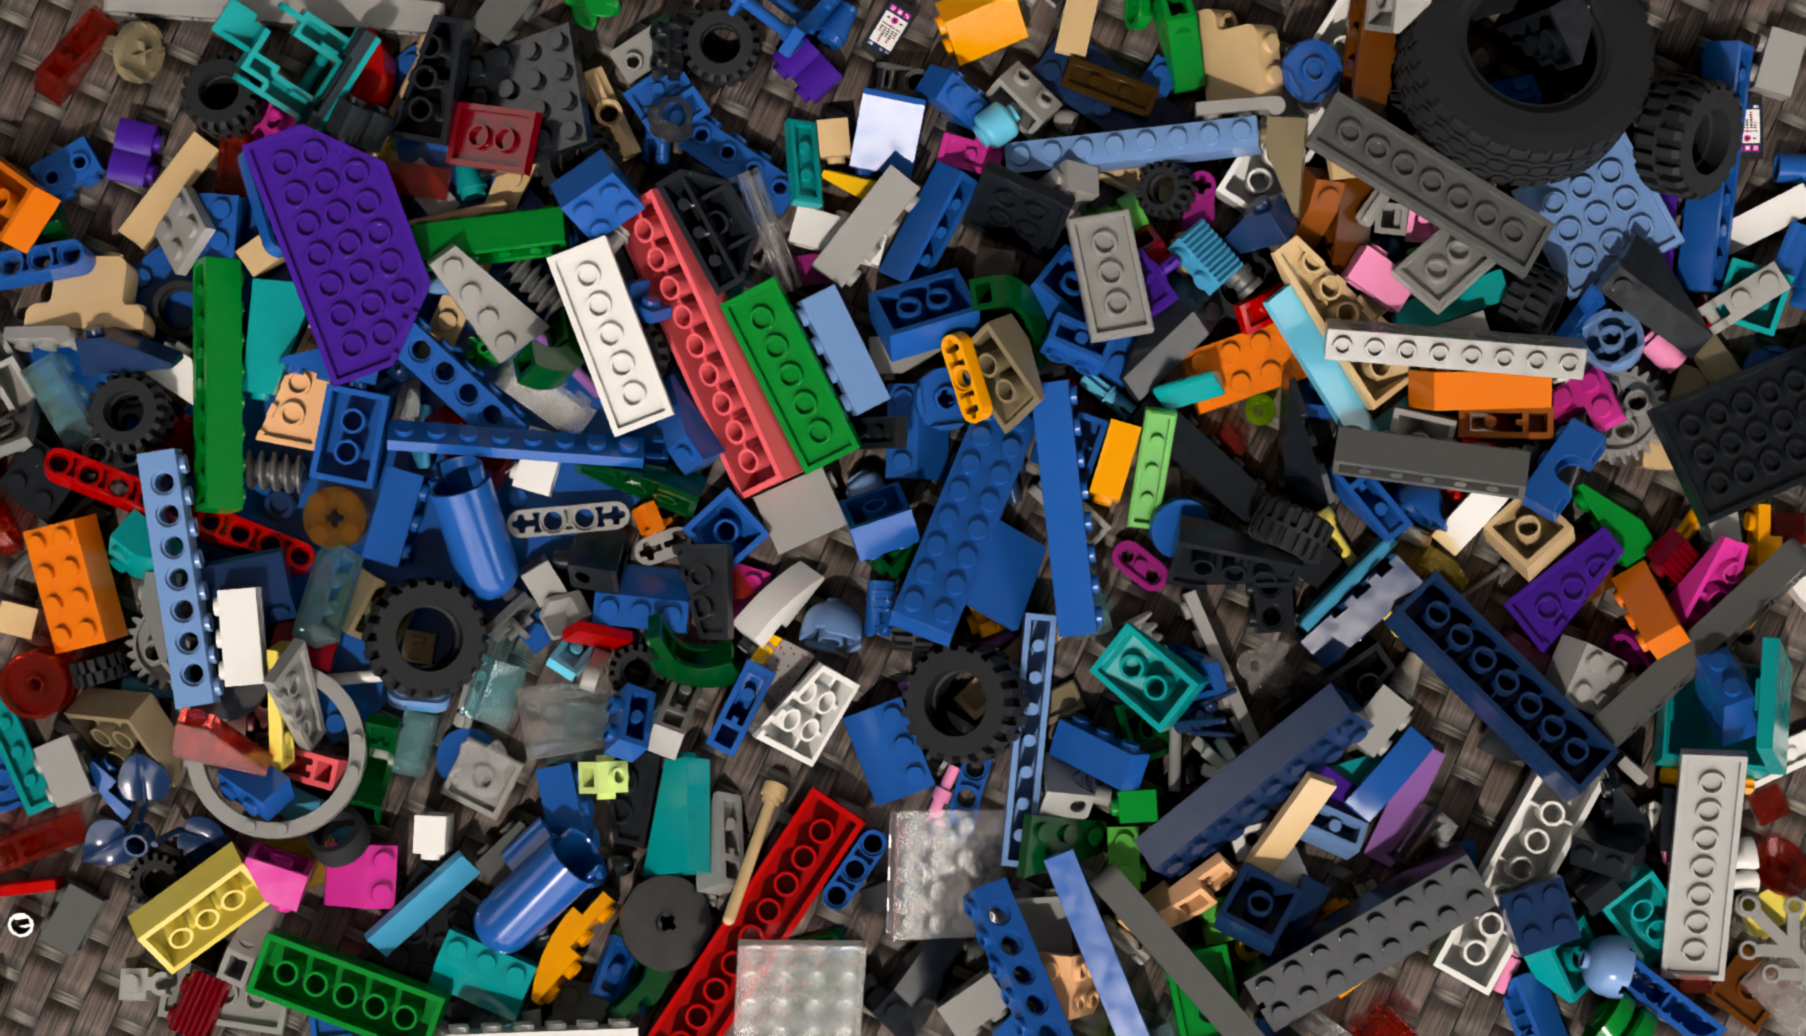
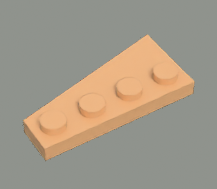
M308 325L296 353L318 349L310 325ZM306 370L304 375L287 372L255 440L314 451L327 383H332L316 379L317 373Z

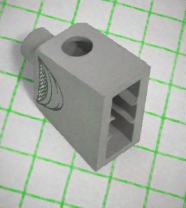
M1046 752L1043 759L1039 815L1085 819L1089 816L1093 804L1109 805L1112 788L1096 785L1095 777Z

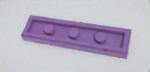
M1433 748L1410 778L1383 807L1362 854L1392 868L1446 754Z

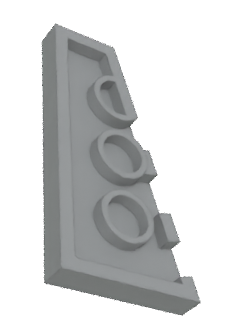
M294 638L288 647L280 653L279 659L262 681L299 749L312 752L326 733V728L306 641Z

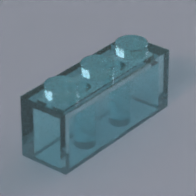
M51 352L21 370L20 373L65 448L78 453L82 451L87 441L95 438L90 432L93 427L87 425L86 418L91 417V413L85 411L86 405H90L88 401L90 393L82 382L77 383L72 374L75 368L66 355L61 356L59 353Z
M341 544L317 551L291 635L305 640L308 645L315 649L339 642L364 561L363 557Z

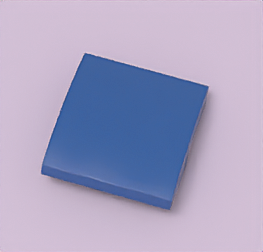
M684 71L680 75L679 81H669L666 75L654 82L652 81L651 73L623 92V95L659 147L711 112Z

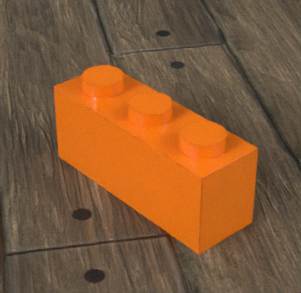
M1643 560L1611 578L1617 589L1612 594L1621 609L1627 608L1628 612L1623 615L1633 631L1638 629L1639 634L1635 638L1644 652L1650 650L1654 657L1659 660L1691 642L1657 577L1647 566L1646 561Z

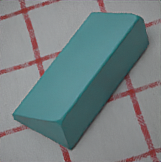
M1209 371L1154 387L1153 392L1163 408L1176 409L1225 394V389L1220 372Z

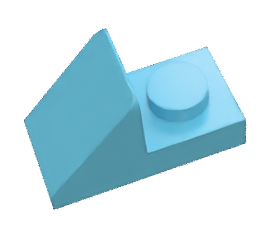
M561 641L545 665L572 682L575 677L581 674L596 647Z

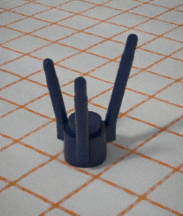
M1233 687L1219 695L1193 701L1174 725L1178 734L1190 733L1192 737L1208 736L1237 739L1238 735L1236 733L1203 729L1205 725L1225 724L1227 720L1224 717L1205 718L1204 712L1198 710L1202 706L1235 694L1237 689Z

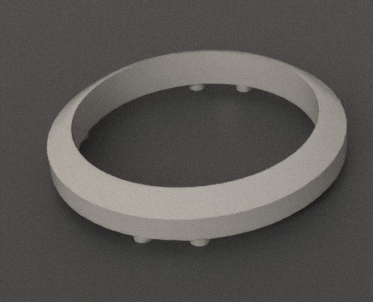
M312 667L316 688L334 702L345 721L349 736L348 764L339 786L330 798L316 810L294 820L263 822L250 819L233 810L221 798L211 781L206 758L208 736L214 721L205 719L196 713L194 714L186 743L189 777L202 803L222 823L236 831L256 838L288 839L319 829L334 819L350 802L359 787L367 760L365 727L361 715L348 693L323 672Z

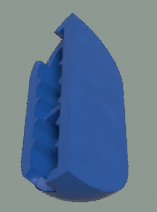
M1636 959L1629 987H1624L1634 998L1684 1036H1721L1727 1030L1725 1026Z
M1524 973L1509 981L1507 995L1503 998L1515 1036H1568L1552 993L1547 986L1538 981L1533 973Z

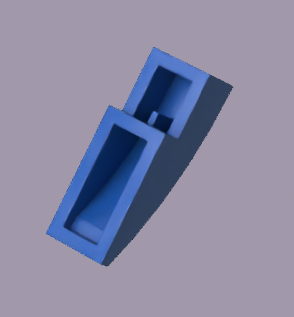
M1412 726L1402 730L1387 751L1378 757L1343 803L1366 823H1369L1410 778L1435 746Z

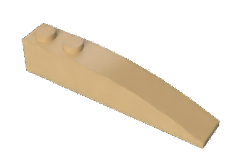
M1294 235L1288 242L1283 243L1270 253L1284 285H1291L1323 339L1326 318L1388 323L1381 315H1377L1368 306L1367 301L1360 295H1356L1346 285L1347 282L1338 274H1334L1325 265V261L1298 235ZM1337 360L1367 410H1375L1408 384V370L1418 369L1414 366Z

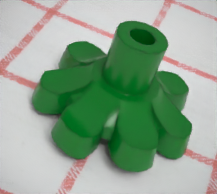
M469 336L467 338V344L472 349L467 350L465 356L467 360L476 359L475 367L477 369L484 370L486 363L491 368H497L500 365L488 349L485 352L482 351L485 345L480 337Z

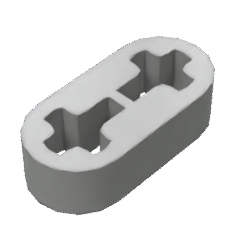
M672 527L641 539L635 546V557L641 564L648 566L677 557V555H674L672 547L666 548L665 542L674 539L673 533L678 532L681 536L686 535L687 541L683 542V544H692L693 541L684 532L683 527ZM645 543H649L651 547L661 544L663 549L654 553L653 560H649L648 557H642L640 553L645 549Z
M595 648L583 673L579 685L580 689L595 693L608 666L611 652Z

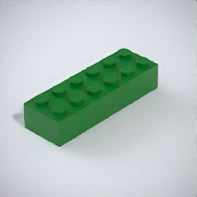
M277 927L266 933L246 992L362 1036H437L452 996V992Z

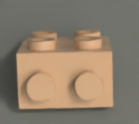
M1038 952L1066 1019L1069 1021L1093 1014L1099 1003V994L1082 953L1068 955Z

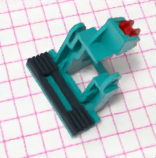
M229 0L226 6L223 7L219 17L215 19L216 22L211 30L244 51L236 66L258 79L259 82L257 85H254L250 82L251 80L237 73H234L232 78L297 119L293 127L305 124L323 133V129L339 96L346 97L381 42V39L359 26H356L348 38L307 10L302 9L298 13L280 1L277 7L297 20L289 34L318 53L300 83L296 86L277 74L280 66L258 53L271 33L269 29L255 21L258 14L236 0ZM328 60L335 64L313 97L308 92Z

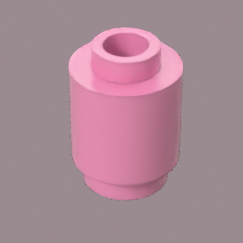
M1653 330L1644 335L1645 346L1643 353L1661 371L1665 370L1668 374H1671L1687 359V356Z

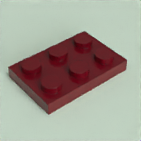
M458 101L445 163L457 167L530 176L543 114L532 110Z

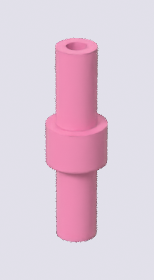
M952 764L948 765L940 785H936L931 794L933 800L923 819L924 822L935 825L944 804L949 803L953 794L950 791L960 768Z
M1514 951L1493 988L1494 991L1504 995L1513 972L1518 971L1521 960H1519L1520 956L1514 954Z

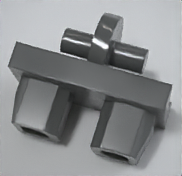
M513 586L502 597L508 604L504 610L499 612L497 608L491 606L483 611L485 615L482 617L483 623L488 625L489 634L486 635L494 639L499 645L507 638L513 641L519 634L527 640L531 634L526 628L534 622L531 616L541 608L529 594Z

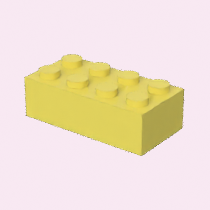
M232 841L127 917L137 940L172 975L270 904L265 902L244 863L246 856Z

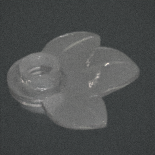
M1265 641L1257 650H1247L1240 655L1237 669L1241 677L1247 680L1248 690L1254 698L1268 702L1273 688H1286L1295 682L1296 678L1293 669L1288 663L1283 661L1290 648L1285 642ZM1253 660H1256L1258 664L1255 671L1250 669V663Z
M497 739L486 750L475 743L462 742L459 750L461 768H457L448 774L452 784L460 791H475L483 798L498 796L505 785L502 773L508 765L506 748ZM486 776L494 779L495 784L492 788L484 786L483 780Z

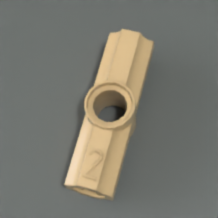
M600 66L584 72L586 97L597 122L606 127L605 132H611L615 136L612 141L619 143L621 149L617 151L618 155L623 156V162L642 153L641 148L603 67ZM606 108L617 109L618 116L613 122L602 120L601 116Z

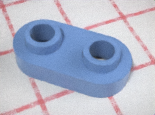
M389 688L387 691V702L389 705L400 710L440 713L447 710L450 706L451 694H445L442 697L432 699L405 696Z

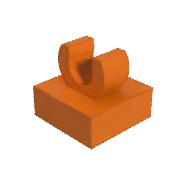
M654 500L631 510L642 539L665 530V526L673 521L672 517L667 519L661 518L659 513L661 507L656 506Z

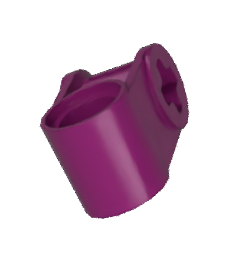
M1197 171L1191 176L1195 177L1196 182L1199 179L1202 180V185L1207 186V189L1199 194L1197 188V193L1191 194V197L1196 198L1195 203L1189 202L1187 204L1191 207L1189 212L1182 211L1184 216L1180 218L1179 229L1182 231H1187L1201 218L1205 219V223H1208L1210 228H1213L1216 181L1209 172Z

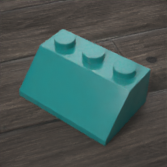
M454 925L449 929L439 951L428 984L452 992V995L515 1022L534 981L539 963L516 952L509 954L495 952L487 948L478 939L477 935Z

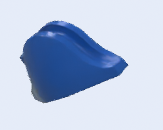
M1396 483L1393 490L1388 492L1412 523L1447 532L1448 526L1442 517L1443 498L1438 488Z

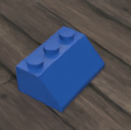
M888 383L887 392L891 399L887 400V416L907 417L908 436L907 449H886L885 479L946 481L948 477L949 431L933 429L920 421L913 404V393L916 384ZM946 390L941 391V396H938V403H942L943 408H947V404L950 402V395H947Z
M627 564L620 594L595 591L592 623L648 629V616L660 613L672 632L688 633L691 613L689 602L691 599L686 583H682L679 571L682 570Z
M901 695L842 718L876 806L906 797L935 785L924 753L915 743L917 735H910L906 728L910 721L908 717L903 718L902 708L906 707Z

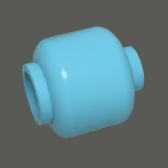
M993 102L974 116L975 126L972 127V130L985 148L991 146L992 148L999 149L1018 135L1019 128L1016 122L1020 120V117L1010 104L1005 107L1000 102Z

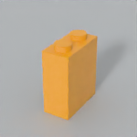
M941 0L935 3L939 16L934 18L940 34L946 35V38L942 39V44L948 57L954 55L959 66L1029 37L1017 0Z
M1111 418L1089 489V495L1094 496L1092 502L1111 507L1112 502L1119 503L1142 427Z

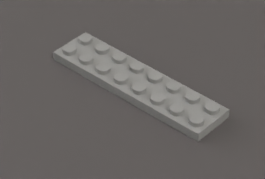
M1681 748L1659 964V976L1662 979L1724 981L1748 764L1747 751Z

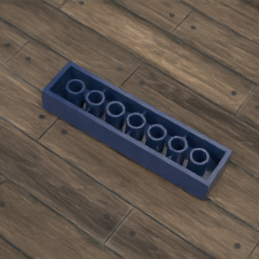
M1436 570L1383 622L1566 803L1580 795L1620 752Z
M1329 683L1138 836L1134 842L1153 871L1179 881L1201 863L1220 852V848L1229 841H1235L1244 834V829L1250 824L1264 819L1268 815L1269 809L1274 805L1286 801L1307 771L1318 774V770L1327 763H1333L1342 756L1343 750L1352 743L1355 744L1362 741L1367 736V731L1374 727V725L1353 696L1334 684Z

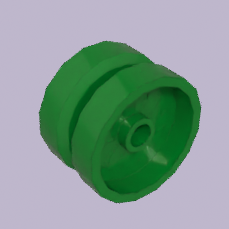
M1621 989L1619 994L1624 996L1619 1000L1606 998L1590 1017L1581 1036H1652L1658 1025L1659 1018L1645 1006L1635 1009L1636 1000Z

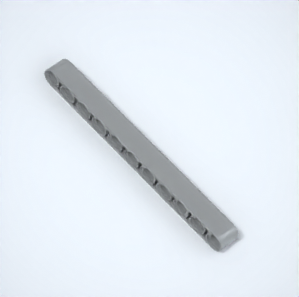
M104 0L103 13L128 17L216 22L215 19L219 17L223 7L226 6L229 0ZM236 0L258 14L255 21L262 26L291 28L294 26L297 20L277 7L281 1L298 13L302 9L307 10L338 31L353 32L356 26L364 29L371 27L380 34L410 36L426 34L434 14L445 16L446 5L440 2L422 0Z

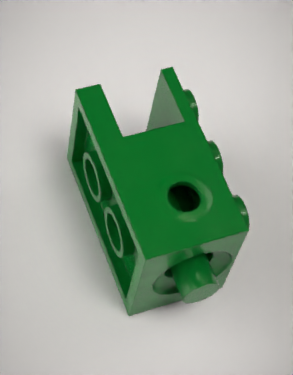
M1204 942L1187 946L1239 1005L1227 944L1205 945ZM1165 971L1178 1036H1222Z

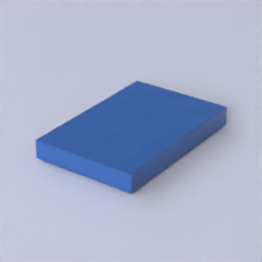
M1000 520L966 605L1011 631L1018 630L1047 547Z

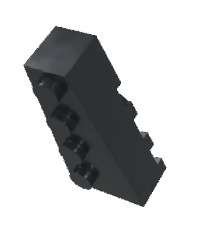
M434 14L419 50L420 55L417 63L408 77L409 82L404 95L400 98L396 107L397 112L394 117L396 120L388 136L449 146L457 102H463L475 21Z

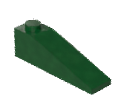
M643 463V468L576 464L575 472L646 502L654 500L656 506L690 520L708 480L701 471L684 476L678 466Z

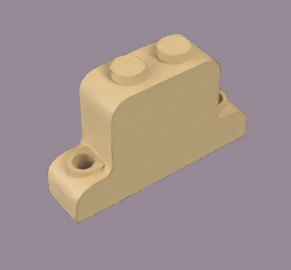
M1203 9L1196 11L1206 83V101L1282 95L1283 77L1279 51L1280 43L1275 27L1263 24H1243L1238 26L1237 18L1231 10Z
M106 252L104 256H95L96 264L89 274L53 281L50 301L31 305L26 310L23 325H66L73 328L76 332L83 333L88 326L103 324L104 328L119 327L147 339H154L156 330L152 317L146 313L147 307L135 304L139 280L138 271L124 260V255L116 252ZM80 253L74 256L73 262L79 258Z

